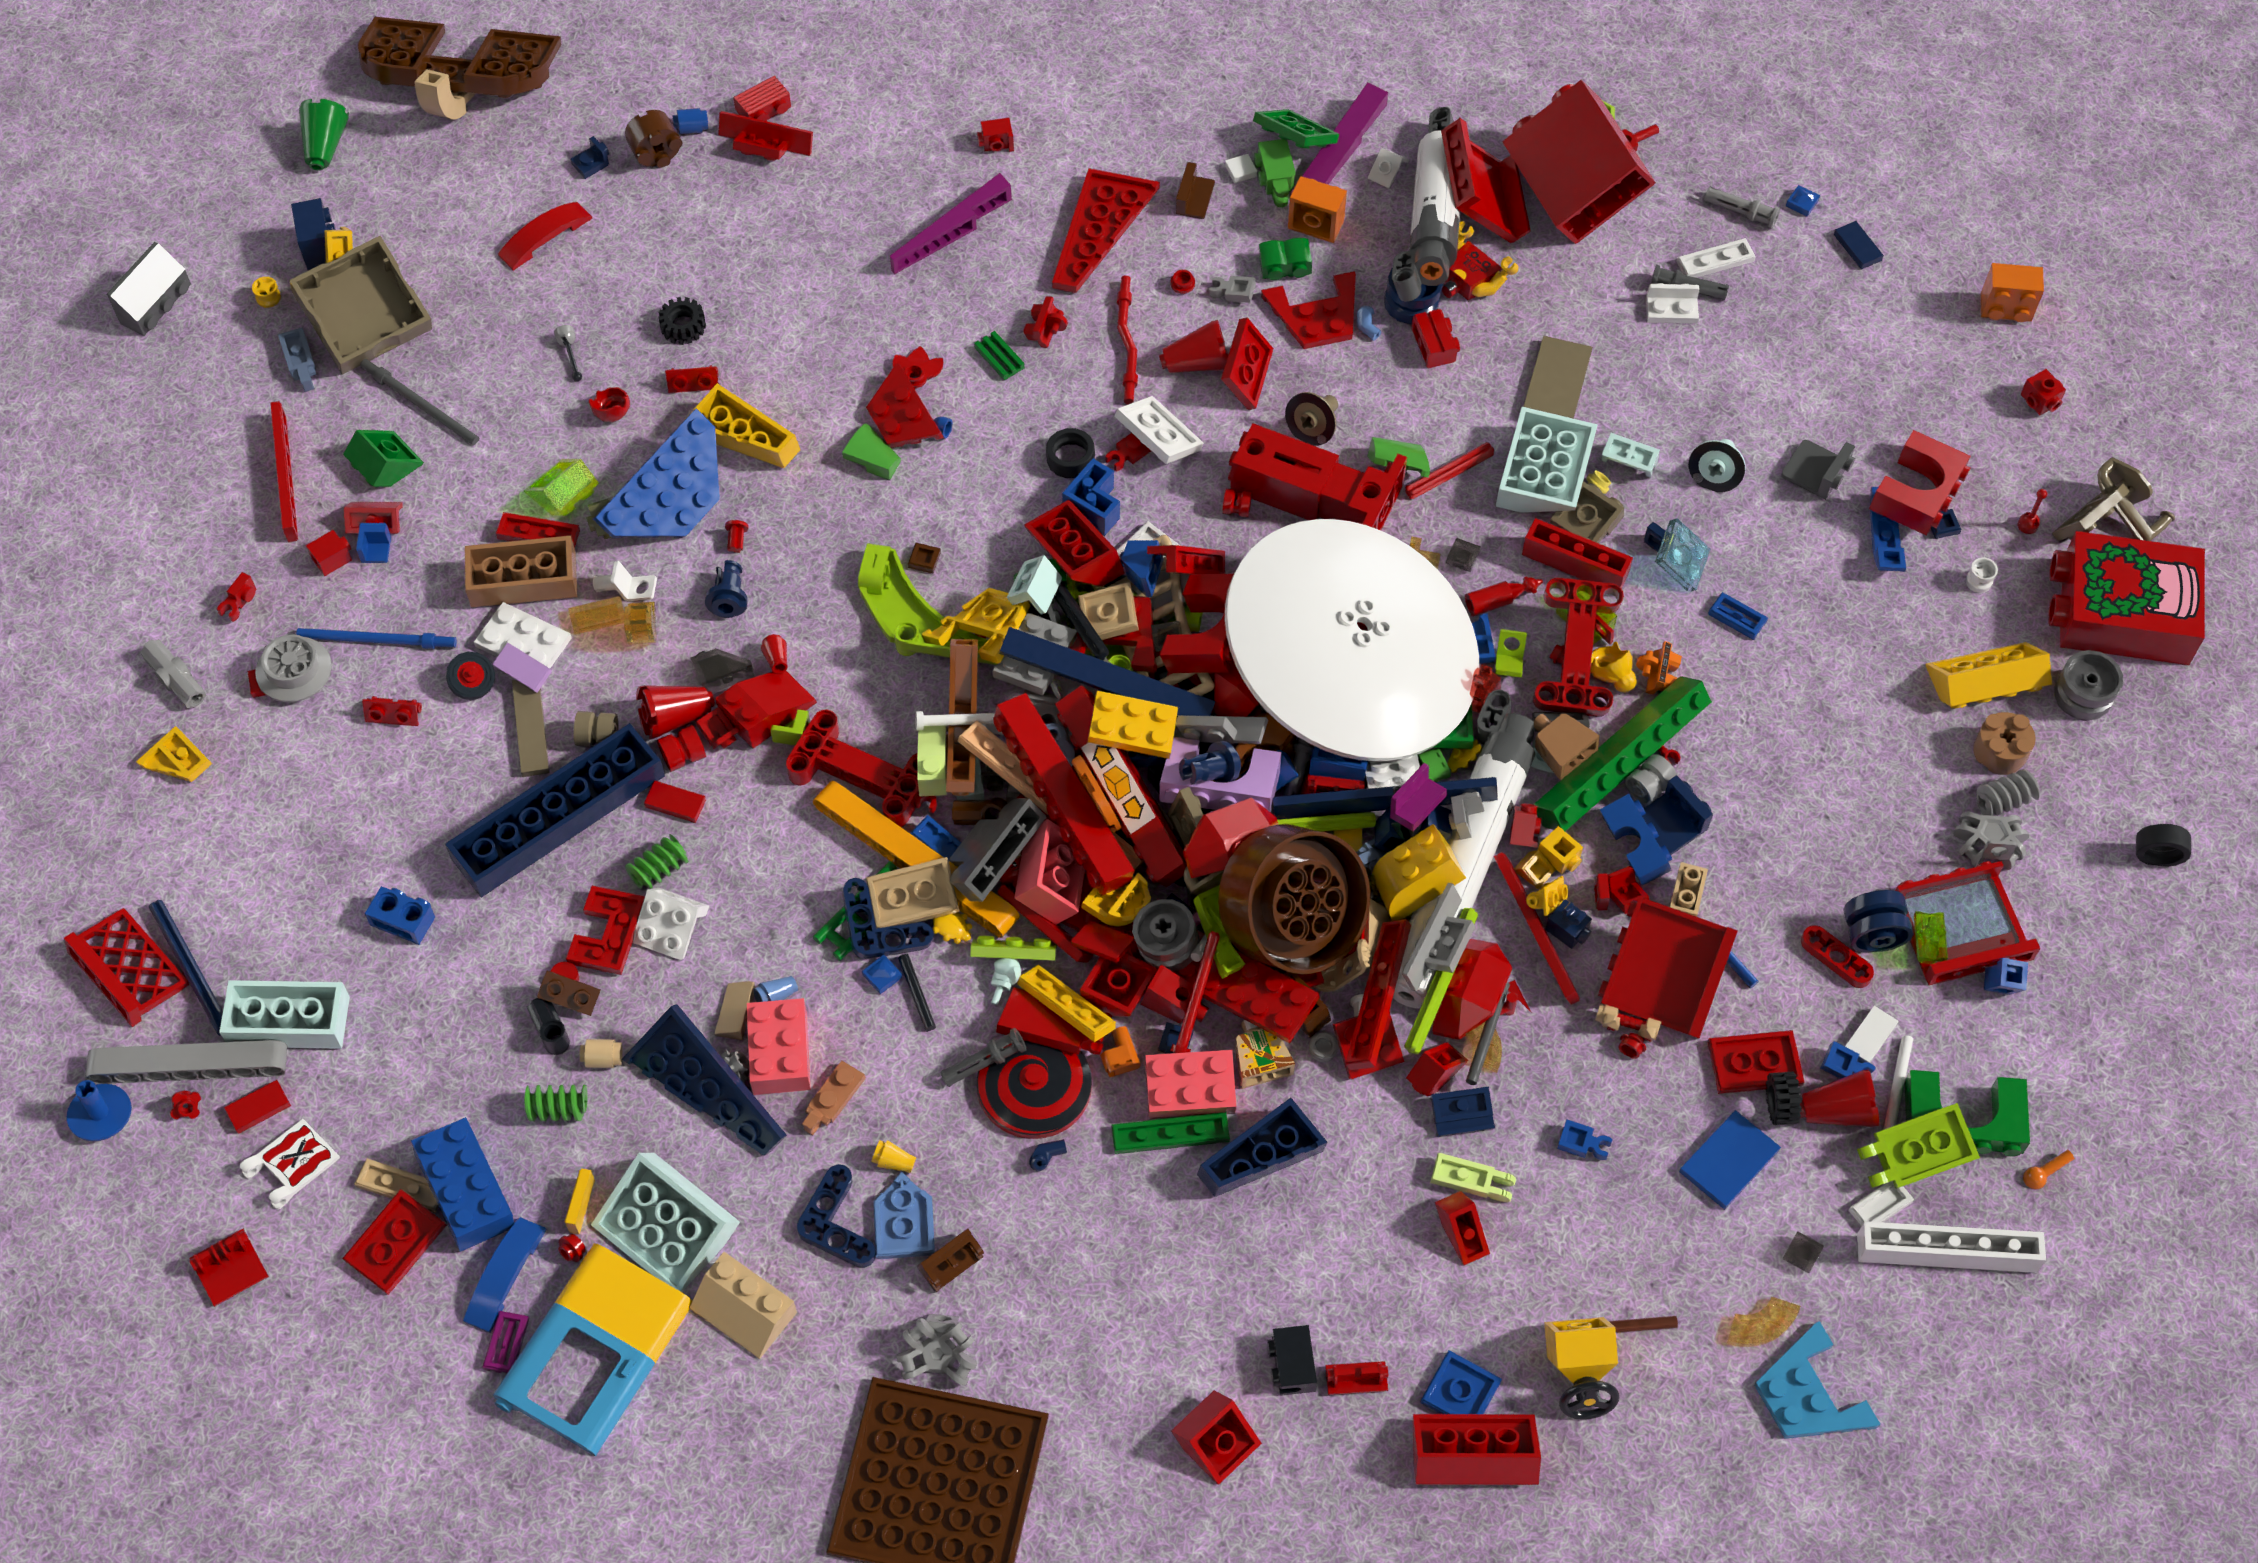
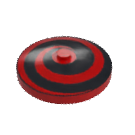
M1024 1040L1026 1045L1025 1052L1021 1053L1018 1051L1005 1058L1004 1063H993L978 1071L977 1093L979 1102L990 1121L1008 1134L1027 1139L1051 1137L1071 1127L1087 1108L1092 1090L1091 1070L1081 1050L1079 1055Z

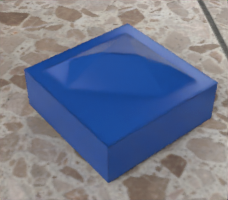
M1798 185L1787 200L1786 207L1808 217L1818 203L1820 195Z
M882 955L862 971L863 976L879 994H882L902 978V973L885 955Z

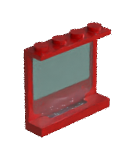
M1987 861L1970 869L1958 868L1949 874L1941 876L1939 874H1932L1924 880L1916 882L1907 880L1896 887L1895 891L1902 893L1906 899L1908 908L1906 916L1911 921L1914 933L1910 943L1928 985L1983 973L1985 968L1996 965L2000 958L2028 962L2034 960L2038 954L2040 946L2037 939L2027 941L1999 878V874L2004 866L2002 861L1995 863ZM1943 915H1944L1946 947H1947V960H1946V952H1945V941H1944V930H1943V919H1942V916H1943Z

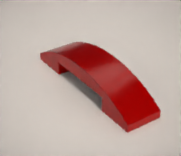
M578 202L555 207L521 228L502 247L498 256L514 271L533 258L532 252L566 229L570 228L574 231L593 218Z

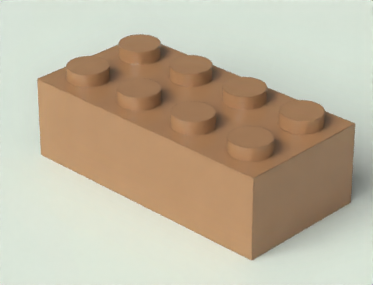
M571 536L465 546V591L471 608L501 605L502 602L512 604L577 597L576 552Z

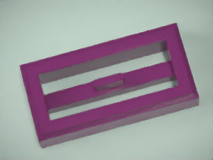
M499 1311L482 1366L484 1370H493L497 1373L509 1372L519 1356L529 1322L528 1316ZM508 1319L510 1321L497 1363H492L504 1321ZM519 1321L508 1363L504 1365L516 1322Z

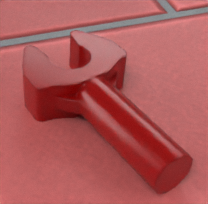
M1654 124L1634 134L1627 129H1623L1622 132L1634 150L1637 151L1638 142L1658 134L1659 127Z

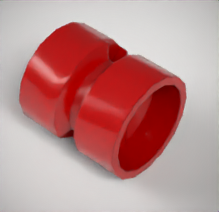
M693 725L681 729L677 737L669 734L657 739L658 747L670 772L685 767L686 760L696 762L706 758L704 747Z

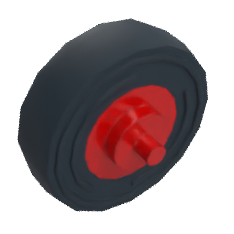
M468 651L458 654L450 661L446 671V681L449 689L456 696L467 700H475L485 696L490 692L495 680V671L492 663L487 657L478 652Z

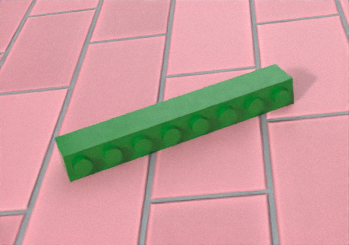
M1683 676L1677 678L1598 747L1594 754L1533 805L1537 806V816L1541 818L1542 826L1552 830L1558 826L1564 831L1569 829L1712 703L1702 680Z

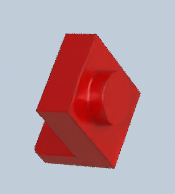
M719 706L695 722L713 749L720 745L725 749L737 740L734 735L740 731L737 727L734 728Z
M1632 866L1608 874L1610 898L1624 914H1627L1631 901H1638L1639 896L1649 900V895L1636 882L1635 871Z

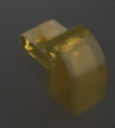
M655 602L629 603L628 606L624 607V628L628 645L656 643Z

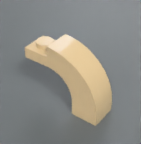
M426 69L415 81L416 94L422 109L429 114L449 119H458L467 113V102L476 94L451 92L449 75Z

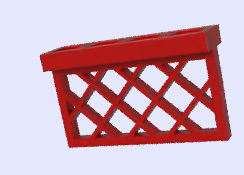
M125 908L120 909L79 935L72 932L64 937L67 953L131 1027L142 1021L141 1016L189 985V981ZM121 919L128 923L127 932L112 930L113 924ZM94 936L104 937L102 947L90 946L86 941ZM109 938H124L123 948L107 947ZM130 939L143 940V950L128 949ZM105 954L121 955L119 964H105ZM125 957H141L139 967L123 966ZM146 957L158 958L161 961L159 969L145 968ZM121 973L137 974L135 983H122L120 981ZM142 974L157 975L155 986L140 984ZM162 976L175 977L179 981L171 987L160 986ZM138 991L153 992L152 999L141 1005L136 999Z

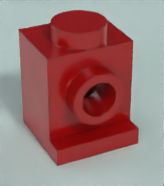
M1010 118L981 121V132H977L979 147L984 146V151H1000L1009 148V152L1014 151Z
M1523 803L1521 807L1514 806L1510 844L1538 848V837L1534 836V834L1540 833L1541 818L1537 817L1536 805Z

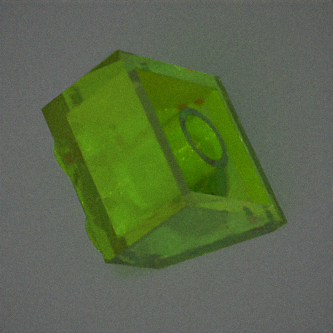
M561 459L527 487L524 492L551 515L566 516L575 509V503L580 499H587L594 493L593 488L599 482L582 459Z

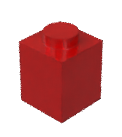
M334 530L306 545L312 561L324 576L352 561L348 552L352 549L344 536L339 538Z

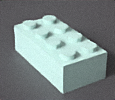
M228 980L219 1033L225 1042L277 1040L286 1043L287 1048L342 1049L350 996L343 982Z

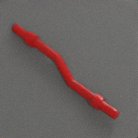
M1127 275L1121 277L1120 291L1117 293V304L1119 305L1117 329L1127 350L1126 373L1123 375V387H1125L1124 403L1132 404L1134 403L1135 388L1138 385V375L1136 374L1138 350L1127 327L1128 309L1132 302V293L1130 292L1131 278Z

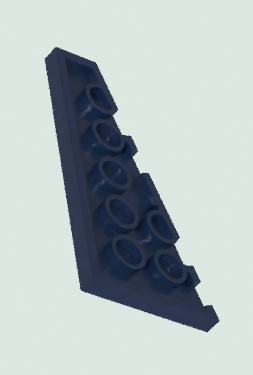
M678 1004L671 1006L621 1059L629 1065L633 1063L642 1069V1074L648 1078L653 1077L664 1084L667 1091L698 1112L704 1111L713 1117V1122L720 1127L726 1126L735 1132L738 1139L763 1156L769 1154L787 1136Z

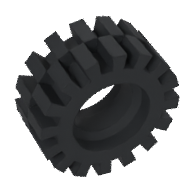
M676 297L677 302L671 299L668 301L669 306L664 303L662 306L663 310L660 309L658 318L661 332L666 340H671V343L675 344L678 340L679 345H684V341L687 340L688 344L692 343V338L697 341L699 334H704V329H706L704 311L702 306L697 304L696 300L693 299L690 303V298L685 297L684 301L681 300V297ZM686 316L692 319L685 325L673 324V321L679 317Z
M1793 1071L1769 1073L1767 1076L1766 1102L1768 1104V1113H1770L1769 1118L1773 1125L1797 1124L1801 1119V1091L1798 1088L1799 1081L1796 1079L1797 1076Z

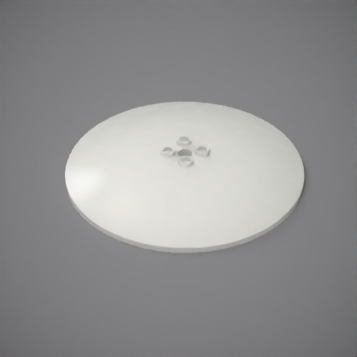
M1335 519L1301 521L1280 528L1261 539L1243 558L1232 577L1225 603V627L1230 652L1244 683L1262 707L1282 726L1304 741L1327 752L1347 758L1366 761L1398 760L1420 754L1440 743L1459 725L1468 712L1476 692L1479 676V653L1472 623L1459 596L1445 577L1425 557L1399 539L1381 530L1350 521ZM1357 622L1365 624L1368 631L1361 630Z

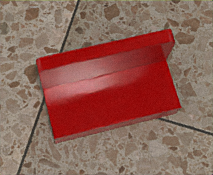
M350 502L344 507L345 533H359L360 523H386L390 534H398L400 532L399 510L403 508V502Z
M1090 920L1071 940L1072 946L1113 962H1118L1126 953L1137 959L1139 957L1138 947L1133 936Z

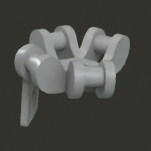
M1973 812L1961 814L1959 818L1960 825L1955 827L1953 834L1955 837L1966 841L1958 853L1969 857L1974 867L1982 863L1986 858L1998 859V861H2002L2004 868L2010 870L2015 866L2016 860H2022L2026 856V849L2021 842L2029 838V833L2026 829L2021 828L2022 820L2020 816L1979 815ZM1978 841L1985 845L1980 852L1974 848Z
M929 1314L926 1320L920 1318L916 1322L917 1326L912 1330L907 1329L902 1333L905 1341L912 1347L896 1355L897 1362H901L904 1371L901 1373L903 1380L916 1377L923 1372L947 1374L956 1383L964 1386L967 1385L969 1381L967 1376L970 1370L976 1368L977 1362L963 1351L975 1340L971 1335L967 1337L961 1330L963 1326L959 1322L958 1316ZM924 1335L928 1337L926 1340L921 1342V1337H923ZM951 1337L956 1341V1343L958 1344L957 1346L950 1339ZM920 1355L922 1364L915 1366L913 1358ZM956 1359L960 1363L958 1369L952 1367Z

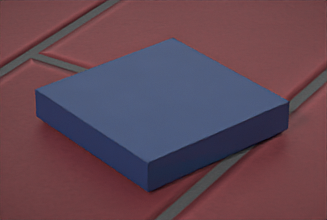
M1448 1350L1420 1403L1439 1414H1484L1502 1378Z

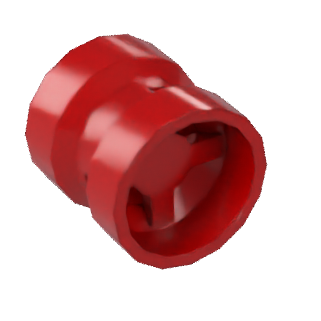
M1226 488L1222 514L1231 515L1232 513H1238L1241 517H1249L1252 492L1243 491L1239 493L1234 489Z

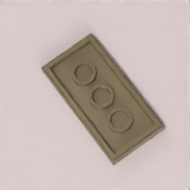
M1543 335L1523 407L1574 419L1593 347Z

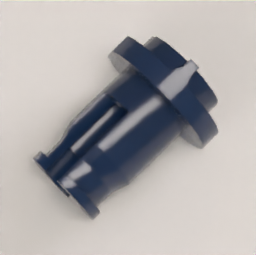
M725 560L724 572L722 568L716 567L717 577L715 578V586L706 592L705 606L716 616L732 618L745 612L748 597L741 589L740 573L743 570L742 566L738 562Z
M1218 741L1212 743L1205 754L1197 755L1188 760L1183 758L1179 764V773L1183 781L1191 778V785L1197 781L1205 782L1210 780L1219 783L1232 782L1239 777L1241 760L1239 754L1230 743Z

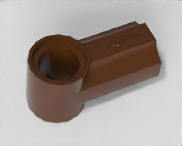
M998 797L991 800H954L952 820L954 825H976L981 819H998L991 815L989 809L993 807L1000 812L1007 804V801Z

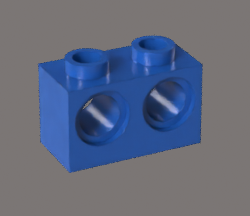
M382 886L365 912L370 926L420 945L435 919L431 904L428 901L419 897L413 899L397 888H391L390 890ZM390 906H395L390 911H384L386 908ZM419 916L416 920L409 921L410 918Z

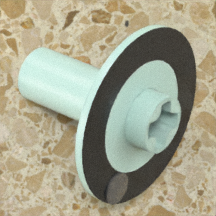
M1722 439L1720 441L1710 440L1699 444L1692 451L1688 462L1689 472L1693 480L1699 486L1715 492H1727L1736 488L1743 480L1746 470L1742 454L1729 439Z

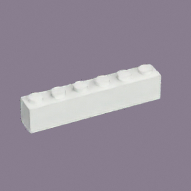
M1864 1221L1857 1233L1858 1262L2037 1273L2046 1261L2044 1232Z

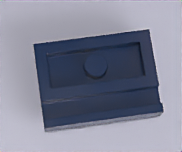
M1489 1087L1430 1095L1437 1137L1495 1129Z

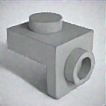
M1479 792L1463 793L1459 796L1451 797L1453 813L1449 814L1451 829H1457L1461 840L1472 838L1469 815L1484 812V805Z

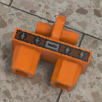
M1664 641L1661 649L1648 650L1646 655L1637 658L1636 667L1643 671L1642 675L1644 677H1648L1646 693L1655 694L1658 690L1664 691L1677 679V677L1667 673L1668 670L1675 672L1681 664L1682 656L1671 651L1672 643Z

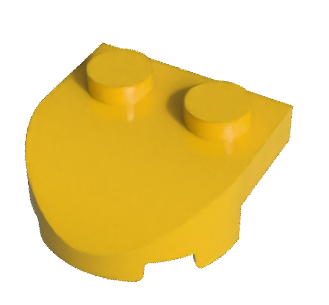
M1137 873L1135 877H1132L1130 884L1103 896L1100 895L1097 888H1093L1083 901L1081 908L1110 926L1130 924L1134 921L1138 912L1150 902L1151 896L1147 887L1148 883L1141 874Z

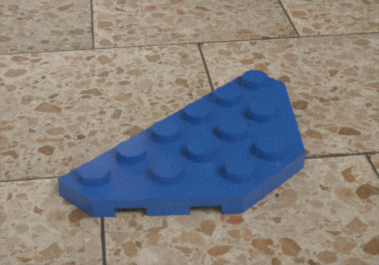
M697 408L694 409L593 520L612 538L687 536L720 500L715 426Z

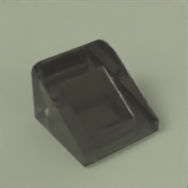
M1181 621L1151 625L1155 652L1162 650L1167 635L1182 634Z

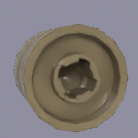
M578 711L575 716L573 731L575 745L592 747L594 743L598 744L619 730L618 715L616 713L601 712L599 716H596L594 712Z

